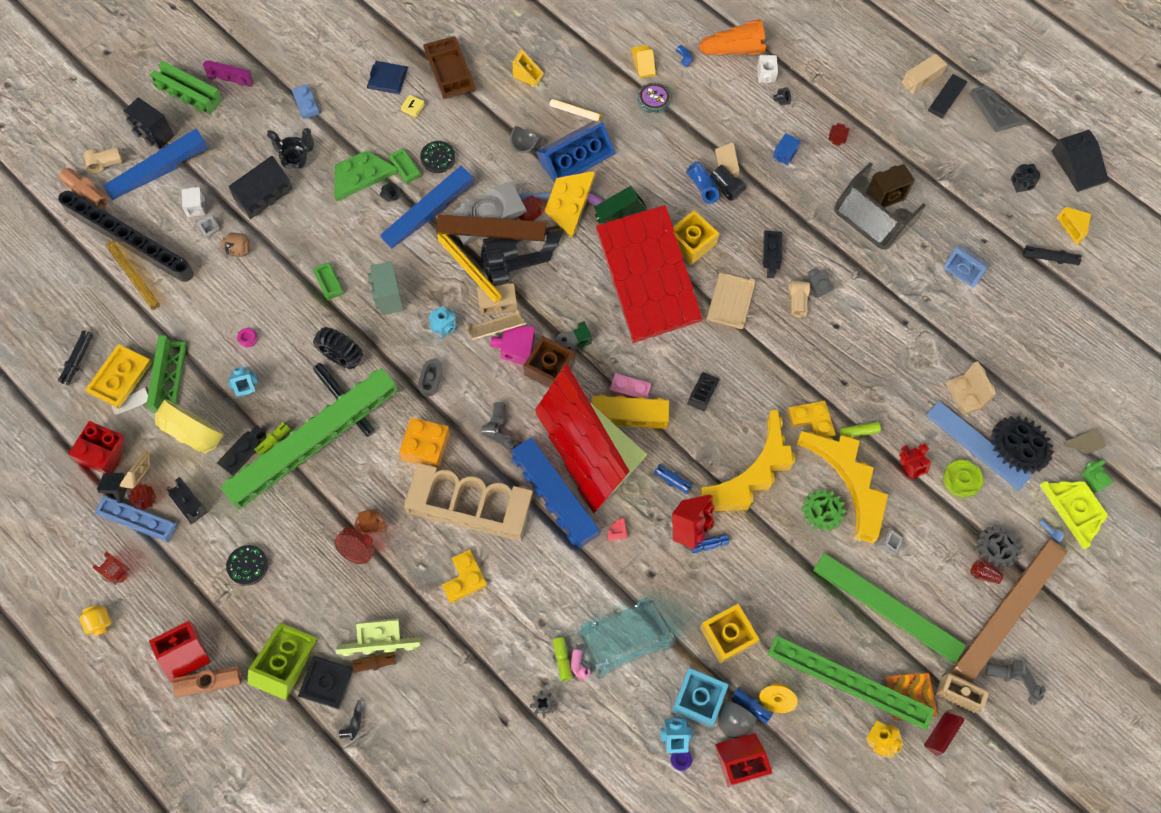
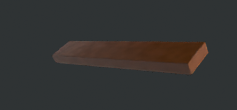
M438 214L436 233L545 242L546 222Z

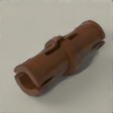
M395 652L380 655L374 653L370 657L352 660L354 673L370 669L376 671L380 667L396 665Z

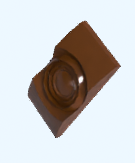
M455 36L423 44L429 66L443 99L476 90Z

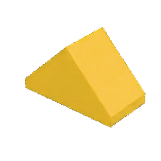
M521 49L512 62L513 78L537 86L544 73Z
M1065 207L1057 216V219L1076 245L1080 244L1088 233L1091 214Z

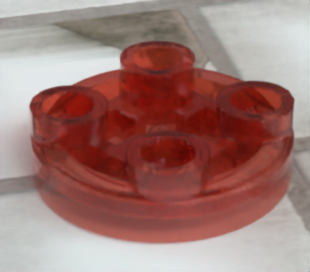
M345 527L335 538L334 544L337 551L350 562L365 564L370 561L374 554L372 537L368 534L354 531L351 527Z

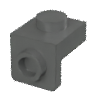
M815 268L808 271V275L803 277L804 281L810 282L815 298L833 290L826 270Z

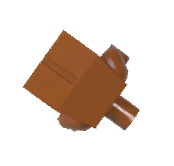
M377 509L358 512V517L354 524L356 537L387 530L385 520Z

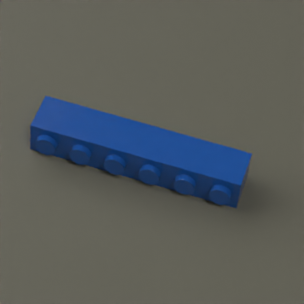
M532 437L512 449L513 457L511 459L517 468L520 466L525 480L528 483L531 482L535 487L533 488L538 498L542 497L546 502L544 505L550 514L554 513L557 517L556 522L558 526L567 531V537L571 544H576L580 549L598 537V527Z

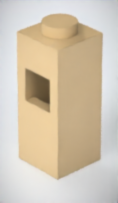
M934 54L907 71L902 84L914 94L941 77L948 64L937 54Z

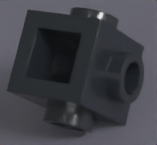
M1022 164L1016 168L1010 178L1016 193L1033 190L1040 180V172L1036 169L1035 164Z

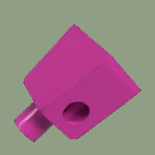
M522 326L505 330L503 337L492 336L491 347L501 348L502 359L524 365L533 351L535 327Z

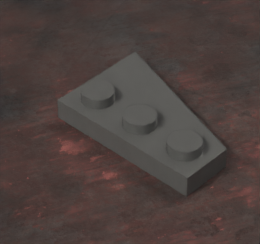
M986 85L974 88L969 93L995 132L1023 125L1026 121L1022 117L1018 118L1012 113L1014 110L1010 106L1005 107L1000 102L1001 98Z

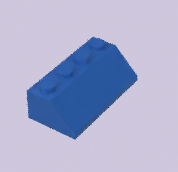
M595 120L536 151L543 169L554 183L556 178L579 174L616 154L604 123Z

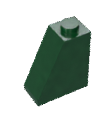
M629 186L594 206L596 211L594 215L599 224H606L607 222L622 219L647 211L648 209L642 197L632 186Z

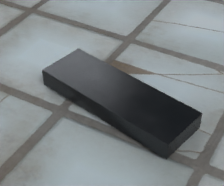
M952 74L928 111L943 119L968 81Z

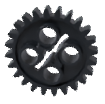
M1010 416L1008 419L1005 417L995 425L992 430L993 434L990 437L993 439L991 444L996 446L993 451L999 452L997 458L1002 457L1004 459L1003 464L1008 462L1010 469L1014 466L1017 472L1022 469L1024 474H1027L1029 471L1034 474L1036 471L1040 472L1049 464L1054 451L1050 450L1053 445L1048 443L1051 438L1044 436L1047 432H1041V426H1034L1035 421L1029 423L1027 417L1021 420L1020 416L1016 418Z

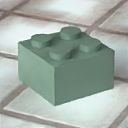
M392 261L371 265V273H368L376 309H380L381 315L403 311Z

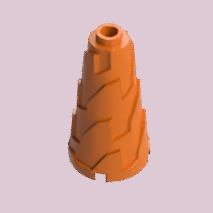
M756 19L745 22V24L731 27L729 30L702 38V42H699L700 53L703 52L704 55L717 54V56L765 53L766 44H762L765 39L762 20Z

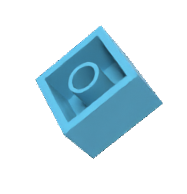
M688 668L672 712L711 728L715 723L729 684Z

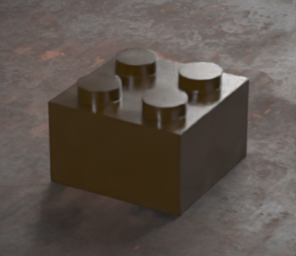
M905 164L895 165L889 170L879 171L872 176L865 197L876 212L906 200L915 179Z

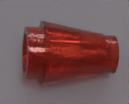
M976 560L971 567L970 574L977 580L1000 584L1003 580V573L983 560Z

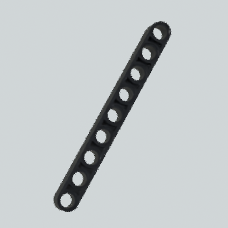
M63 191L58 196L60 204L68 214L179 281L187 282L192 279L193 271L188 262L182 257L72 191Z

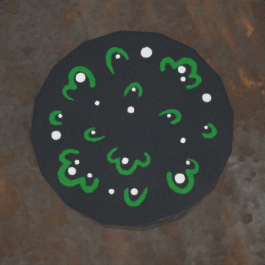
M430 142L423 147L420 153L421 163L429 172H446L455 163V151L446 142Z
M245 545L235 549L229 555L226 562V571L230 579L242 586H250L260 582L268 570V559L265 553L252 545Z

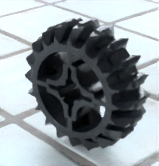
M328 327L321 328L313 339V344L318 352L343 368L355 369L362 360L363 353L359 345L355 344L349 336L340 333L338 330Z

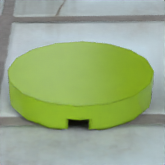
M959 459L953 461L946 467L943 473V482L946 488L953 495L961 498L974 496L984 483L980 468L969 460Z

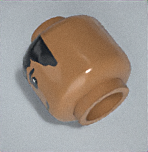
M230 232L226 238L222 239V248L225 249L226 254L229 256L244 257L250 251L251 242L245 234Z

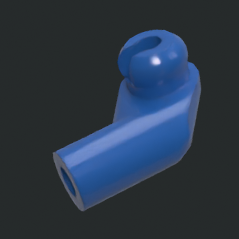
M679 45L676 52L684 57L681 60V64L688 67L693 62L692 53L684 46Z

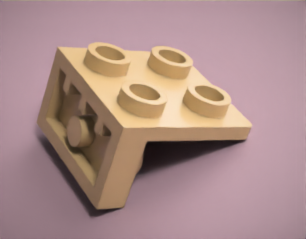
M978 361L972 364L965 375L946 382L963 416L983 409L996 395L994 385L990 383L985 369Z

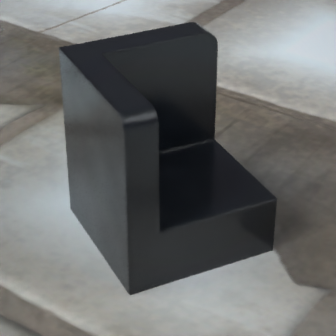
M103 473L97 488L98 493H114L117 503H122L127 488L120 487L121 482L125 478L124 473Z

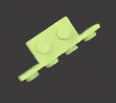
M399 618L357 622L358 642L338 644L336 654H342V656H350L354 652L372 654L375 653V650L393 652L396 651V648L414 650L421 645V637L400 638Z

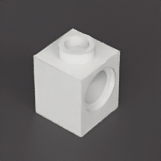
M777 55L759 56L757 64L758 83H775L778 74Z
M200 187L181 189L182 208L186 216L206 215L205 197Z

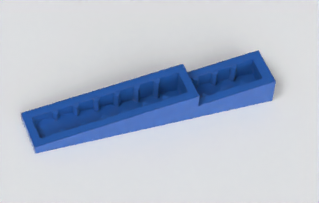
M196 128L104 184L112 200L178 169L176 164L208 148Z
M462 165L459 166L380 234V238L391 249L447 209V203L473 185V176Z

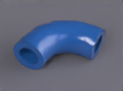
M700 161L692 163L686 170L687 175L699 189L704 202L709 204L716 202L719 198V190L714 180Z

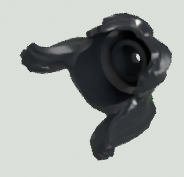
M304 128L302 138L286 137L282 140L276 132L267 131V136L271 139L274 149L279 153V159L283 167L290 169L305 166L307 153L314 148L311 129Z

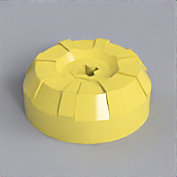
M164 399L156 412L155 425L160 427V430L172 435L179 442L185 443L199 452L207 453L215 449L224 436V433L214 425L169 400Z

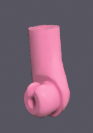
M573 649L570 664L571 670L577 678L584 680L590 676L591 671L581 662L583 651Z

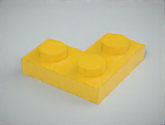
M825 401L788 408L787 411L792 428L811 424L815 435L835 438L836 434Z
M470 549L451 558L459 576L442 584L450 604L487 587V583Z

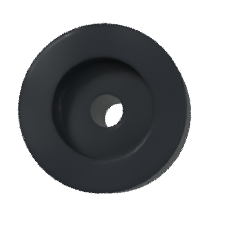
M787 87L779 88L777 94L773 96L774 101H778L781 106L790 104V90Z
M393 183L383 185L380 192L381 198L387 202L397 200L399 191L396 185Z

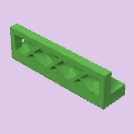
M158 335L146 404L152 413H156L164 399L168 397L172 400L171 402L177 404L186 352V342L169 341L167 336ZM171 347H180V352L172 357L170 355ZM175 363L177 370L169 374L167 372L168 367ZM172 380L174 387L167 392L164 386Z

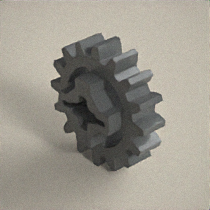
M997 525L993 526L992 529L990 527L986 528L984 532L979 534L980 539L976 541L980 545L976 551L982 553L979 558L986 559L985 565L992 563L993 569L998 565L1001 570L1006 566L1008 568L1014 565L1013 563L1019 560L1017 556L1022 554V551L1017 549L1022 546L1021 543H1016L1019 537H1013L1011 535L1012 530L1006 532L1005 526L998 529ZM1003 556H1009L1007 559H1002Z

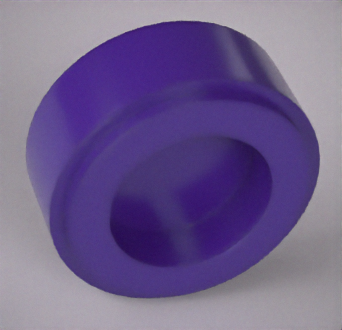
M689 751L687 753H672L670 763L675 770L685 771L692 764V756Z

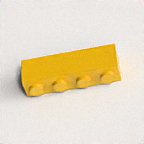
M603 394L592 396V405L615 426L667 429L669 422V400H664L663 398L645 399L644 397L626 398L621 395L607 397Z

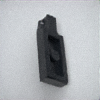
M764 230L762 264L763 268H767V278L774 279L776 269H780L782 262V232Z
M257 425L250 432L247 431L221 457L217 464L231 476H234L256 452L254 449L261 443L260 439L265 435L264 430Z

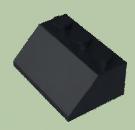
M270 156L228 186L236 205L249 219L258 216L264 209L273 205L279 198L287 195L293 189L288 176L273 156Z

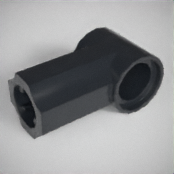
M723 165L718 166L710 175L722 188L725 198L730 201L734 200L746 189L743 181L739 178H734Z

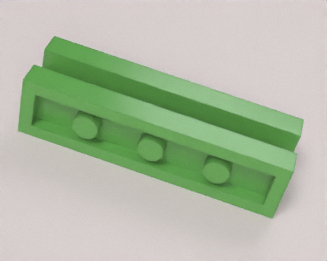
M161 61L158 65L161 70L160 72L153 70L150 74L153 85L158 90H164L170 96L181 99L185 104L193 105L200 112L204 111L211 114L222 101L218 89L164 61Z

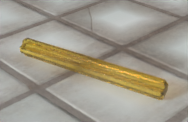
M111 240L106 243L109 252L151 310L159 308L160 303L115 241Z

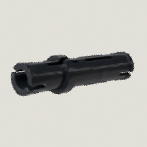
M1028 245L1025 246L1023 251L1025 252L1023 257L1055 261L1057 264L1067 263L1079 266L1081 263L1079 258H1082L1081 254L1067 253L1065 250L1055 251Z
M81 331L80 337L68 361H65L64 369L58 378V382L61 384L66 382V385L69 386L76 371H79V364L94 337L92 333L87 332L85 334L86 331Z

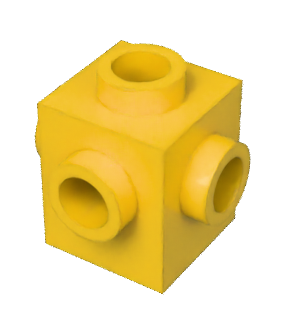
M879 721L875 722L866 737L869 746L874 748L873 751L882 757L886 755L893 758L895 753L898 754L903 746L900 731L891 724L885 725Z

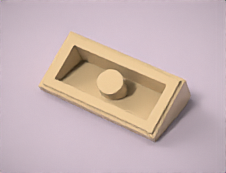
M729 143L715 149L718 166L723 165L734 178H738L739 166L734 143Z
M145 450L121 482L120 487L133 489L150 468L148 450Z

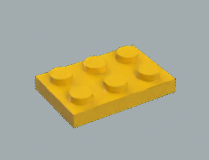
M118 344L85 391L87 394L120 409L152 362L150 359Z

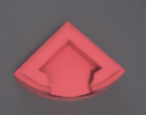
M624 518L616 520L611 525L607 541L627 538Z

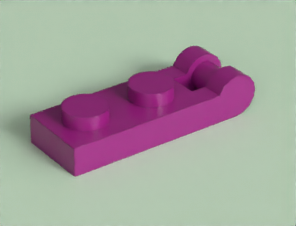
M210 60L203 63L204 70L209 79L218 78L226 82L230 81L251 87L254 82L248 70Z

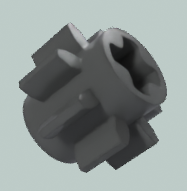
M541 690L538 697L532 695L535 703L530 704V708L536 709L534 716L540 713L545 719L546 713H554L551 706L556 705V701H550L551 693L546 696L543 695ZM546 700L547 708L542 707L540 709L538 702H544Z

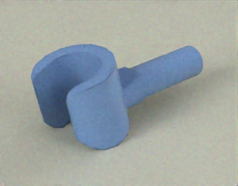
M1042 519L1039 523L1051 534L1050 538L1060 544L1064 538L1063 532L1054 530Z

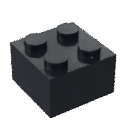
M136 98L123 110L127 117V123L133 128L131 131L138 138H144L145 142L151 147L154 145L160 150L174 137L164 114L141 98Z

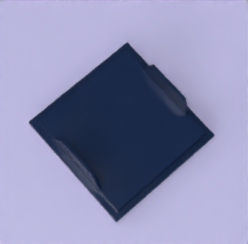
M375 61L370 72L367 89L400 95L408 66Z

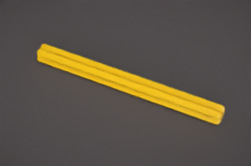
M438 234V241L495 303L501 301L502 294L447 234Z

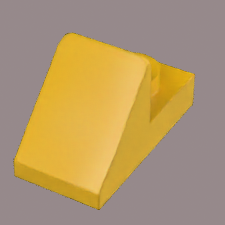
M648 45L632 47L631 53L638 77L655 76L653 50H649Z

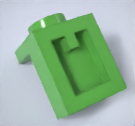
M1096 460L1090 462L1085 466L1086 470L1081 473L1094 493L1113 483L1102 467L1106 463L1104 460L1098 463Z

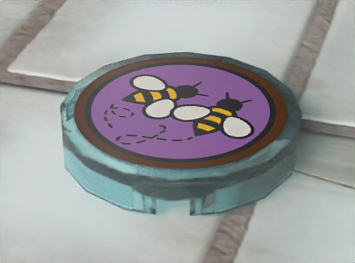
M660 83L645 84L639 89L637 95L638 105L648 113H661L670 106L671 92Z

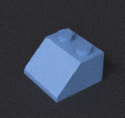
M960 244L954 249L943 268L974 288L991 264Z

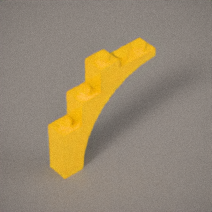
M770 410L768 414L765 446L755 463L744 473L730 481L701 488L699 496L713 495L714 512L748 510L751 503H753L752 491L769 490L772 483H774V472L771 471H789L792 465L795 464V453L791 452V446H785V436L781 434L780 428H782L783 423L782 417H779L778 410Z
M801 431L796 445L814 452L827 461L844 480L851 494L856 519L854 538L874 544L879 537L888 494L883 493L879 489H869L874 467L869 466L865 462H855L860 441L848 435H841L838 441H834L831 437H821L811 431Z

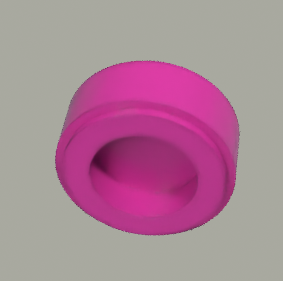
M244 328L237 335L238 342L245 348L254 346L258 339L255 331L251 328Z

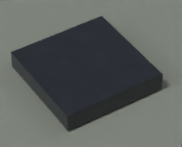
M313 656L298 697L339 710L353 668Z

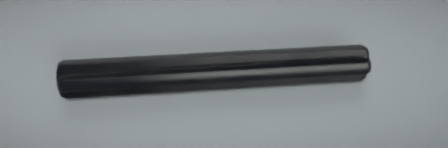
M318 363L313 367L316 375L336 400L345 393L322 363ZM365 417L356 423L366 437L371 436L375 432Z

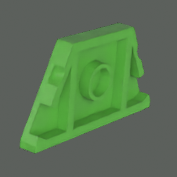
M367 150L335 164V200L344 199L397 174L396 167Z

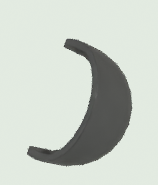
M514 126L510 135L511 146L520 153L534 151L539 147L543 139L519 126Z
M725 701L718 714V725L721 731L726 736L734 739L749 734L757 722L753 714L731 701Z

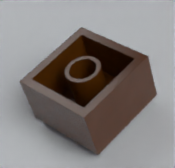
M542 335L523 365L524 375L550 388L565 365L568 364L570 369L573 367L576 352Z

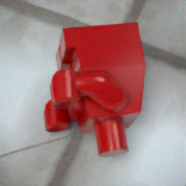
M925 443L923 445L920 444L918 446L919 449L915 447L910 450L907 445L901 448L902 452L899 454L900 463L911 480L929 471L931 461L925 457L926 452L929 450Z

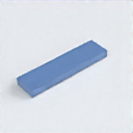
M105 495L94 512L98 516L167 543L177 527V524L123 502L117 503L116 499Z

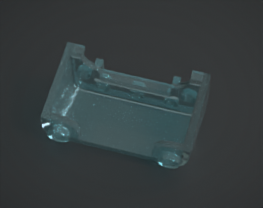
M643 598L637 602L638 605L598 622L592 623L590 621L580 626L581 630L578 631V635L597 679L607 676V673L612 671V669L615 671L618 667L653 652L657 653L660 648L665 651L674 646L676 642L674 635L653 599Z

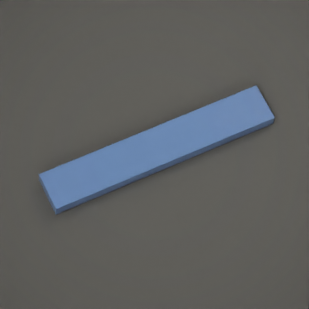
M940 401L926 415V417L1017 491L1032 477L1029 473L1024 474L1022 469L1017 472L1014 466L1010 469L1008 462L1003 464L1004 459L1002 457L997 458L999 452L993 451L996 446L992 445L990 441Z

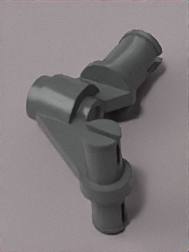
M495 402L490 422L482 426V435L505 447L512 454V449L516 447L515 441L511 439L510 435L500 434V427L505 424L504 412L506 405L502 402Z
M1014 660L1013 664L1006 666L990 662L986 665V676L1002 678L1006 682L1012 679L1023 680L1030 694L1028 702L1031 705L1032 703L1036 705L1037 702L1043 699L1046 689L1044 686L1040 687V685H1037L1025 661Z

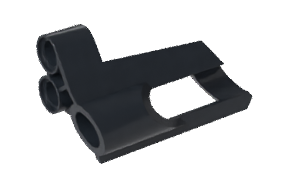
M558 225L546 227L545 235H547V238L540 252L519 256L516 244L522 240L483 239L481 265L484 267L487 279L494 286L509 284L508 272L549 262L553 251L561 239L563 228H560Z

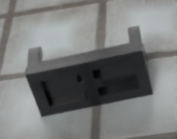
M178 477L175 480L177 485L173 488L168 486L166 490L169 492L170 498L192 525L207 514L208 511L181 477Z

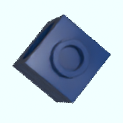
M785 133L775 147L773 158L788 166L798 152L801 141Z

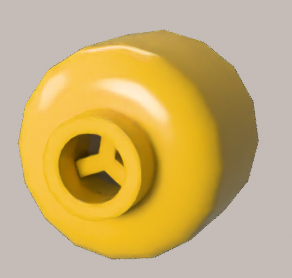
M98 604L82 610L83 614L79 616L84 632L86 634L94 633L95 637L106 633V628L112 623L107 609Z

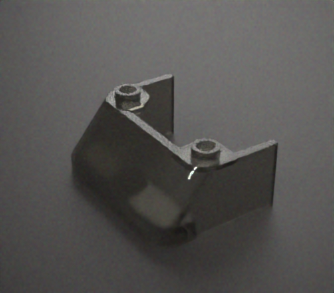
M870 162L851 180L836 201L834 212L878 248L886 250L891 248L919 220L926 204L923 203L913 214L904 208H899L893 213L889 212L865 193L869 187L867 177L873 165Z

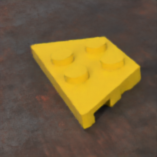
M595 172L556 178L545 212L571 238H574L596 176Z

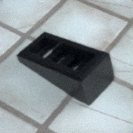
M702 372L688 399L687 405L705 412L720 379ZM703 379H707L714 383L712 385L710 383L703 381ZM701 384H702V385H705V386H707V387H709V388H711V389L708 390V389H706V388H704V387H701L700 385H701ZM698 390H701L707 393L708 395L702 394L698 392ZM697 395L701 398H704L705 401L698 399L695 396Z

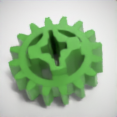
M817 489L814 495L809 493L808 499L804 500L803 504L805 506L802 507L801 511L806 513L803 515V519L809 520L808 526L814 525L813 530L819 527L821 532H824L826 528L831 532L834 529L833 526L838 528L840 526L839 522H843L844 517L842 515L846 513V510L841 508L845 503H839L840 496L834 497V491L827 494L826 489H823L822 493ZM826 505L825 513L821 516L822 508Z

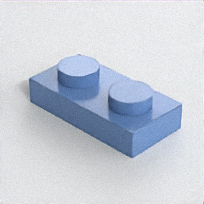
M306 84L293 88L292 92L302 118L306 119L319 115L309 85Z

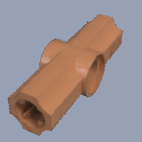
M64 168L60 172L59 179L73 193L100 209L107 206L109 200L107 196L99 191L88 178L81 177L71 168Z
M235 666L214 671L204 670L199 674L174 678L173 690L175 697L203 692L212 693L218 689L242 685V673L240 667ZM212 677L211 684L204 687L205 679Z

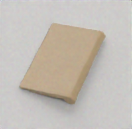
M719 273L706 320L743 329L756 280Z
M517 309L515 310L516 313L472 326L466 324L465 328L471 340H475L525 325L526 322Z

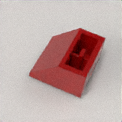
M88 421L68 455L76 463L102 474L113 473L121 461L125 436Z
M708 494L685 499L679 503L672 512L673 541L695 549L699 543L703 542L705 534L713 528L715 523L713 518L715 509L713 495Z
M190 621L149 640L156 660L171 683L174 682V678L186 676L211 663L198 630Z
M756 733L715 744L728 788L763 778L773 773L766 751Z

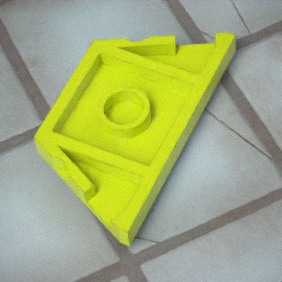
M1048 481L1041 483L1040 487L1083 550L1087 549L1091 545L1094 536L1100 530L1101 524L1104 523L1108 516L1085 482L1048 483Z

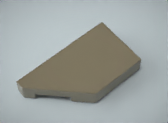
M1096 429L1063 443L1064 446L1078 449L1079 452L1084 454H1090L1106 446Z

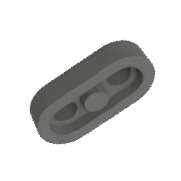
M431 359L423 365L418 382L419 392L423 396H433L438 390L443 372L442 365L438 360ZM432 369H435V370H436V372H434V373H431L430 371H431ZM427 386H431V389L426 390L425 388Z

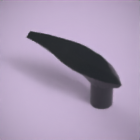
M358 699L349 729L339 730L340 738L350 737V740L353 741L358 734L361 723V700Z

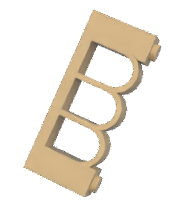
M418 463L404 509L408 514L521 541L533 499V491L526 486H513L511 490L502 483H494L486 488L483 481L477 477H466L459 481L458 477L449 470L438 471L433 464ZM444 480L455 484L449 510L429 505L436 484ZM468 487H476L482 491L476 516L456 512L460 495ZM496 493H502L509 498L503 523L482 518L489 497Z

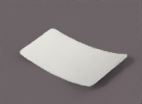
M143 388L129 395L120 409L112 406L114 414L126 412L146 403L148 398L146 389Z

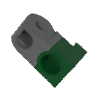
M585 321L577 324L578 329L558 334L556 343L573 351L592 344V336Z

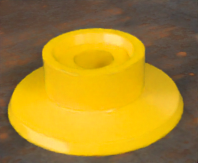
M774 683L767 686L759 695L761 704L768 710L776 713L791 712L798 703L794 692L783 683Z

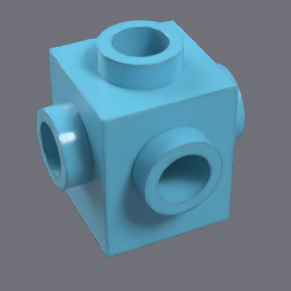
M444 306L433 310L428 317L430 329L442 339L457 328L455 314Z
M241 366L231 372L228 383L230 389L234 390L236 397L255 392V383H258L256 373L251 372L250 367L245 368Z
M664 719V728L660 729L661 742H665L667 753L688 752V744L692 740L691 727H687L686 719Z

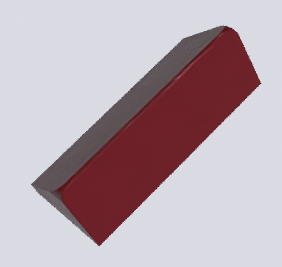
M944 713L925 742L924 747L936 756L944 754L965 721V718L951 713Z

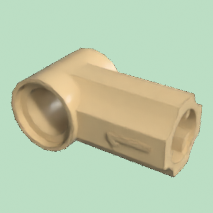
M118 147L103 151L89 149L84 152L86 168L90 173H99L103 170V167L122 163L123 161Z
M790 281V314L794 317L807 315V298L810 292V282Z

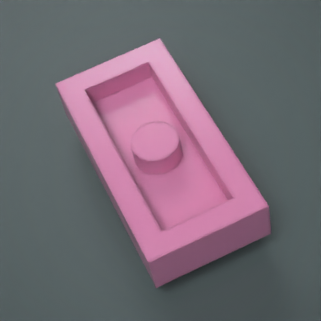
M615 373L609 393L625 396L626 398L644 397L647 399L651 383Z

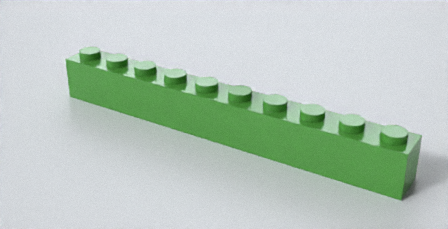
M382 368L373 371L363 382H358L351 391L339 396L332 405L324 407L317 416L309 418L302 427L293 430L284 440L278 441L271 450L260 454L256 461L244 466L241 472L234 477L228 478L220 486L233 505L240 510L396 394L398 389L395 383Z

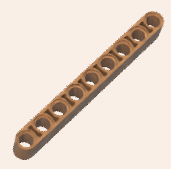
M1051 538L1042 546L951 668V674L972 683L1068 552L1065 548Z

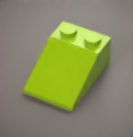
M279 623L248 669L247 684L286 700L296 685L316 644L317 638Z

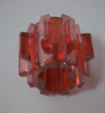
M840 123L832 125L828 141H832V144L839 146L841 143L845 144L849 128H846L845 124Z
M140 483L130 490L131 494L128 495L133 506L139 510L152 507V504L155 503L154 499L157 498L152 486H148L146 483Z

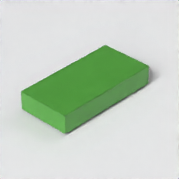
M404 148L388 156L390 162L396 167L397 172L406 184L421 177V172Z
M330 262L313 268V272L327 301L344 294Z

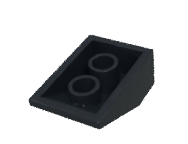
M1090 129L1059 139L1051 152L1077 192L1109 181L1099 143Z

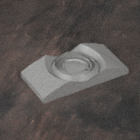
M508 182L492 187L476 200L463 203L451 215L513 220L526 213L527 210L513 182ZM459 235L464 246L480 238Z

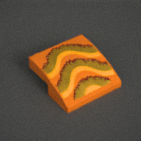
M930 673L886 677L887 688L934 709L933 716H938ZM892 715L893 720H901L900 718Z

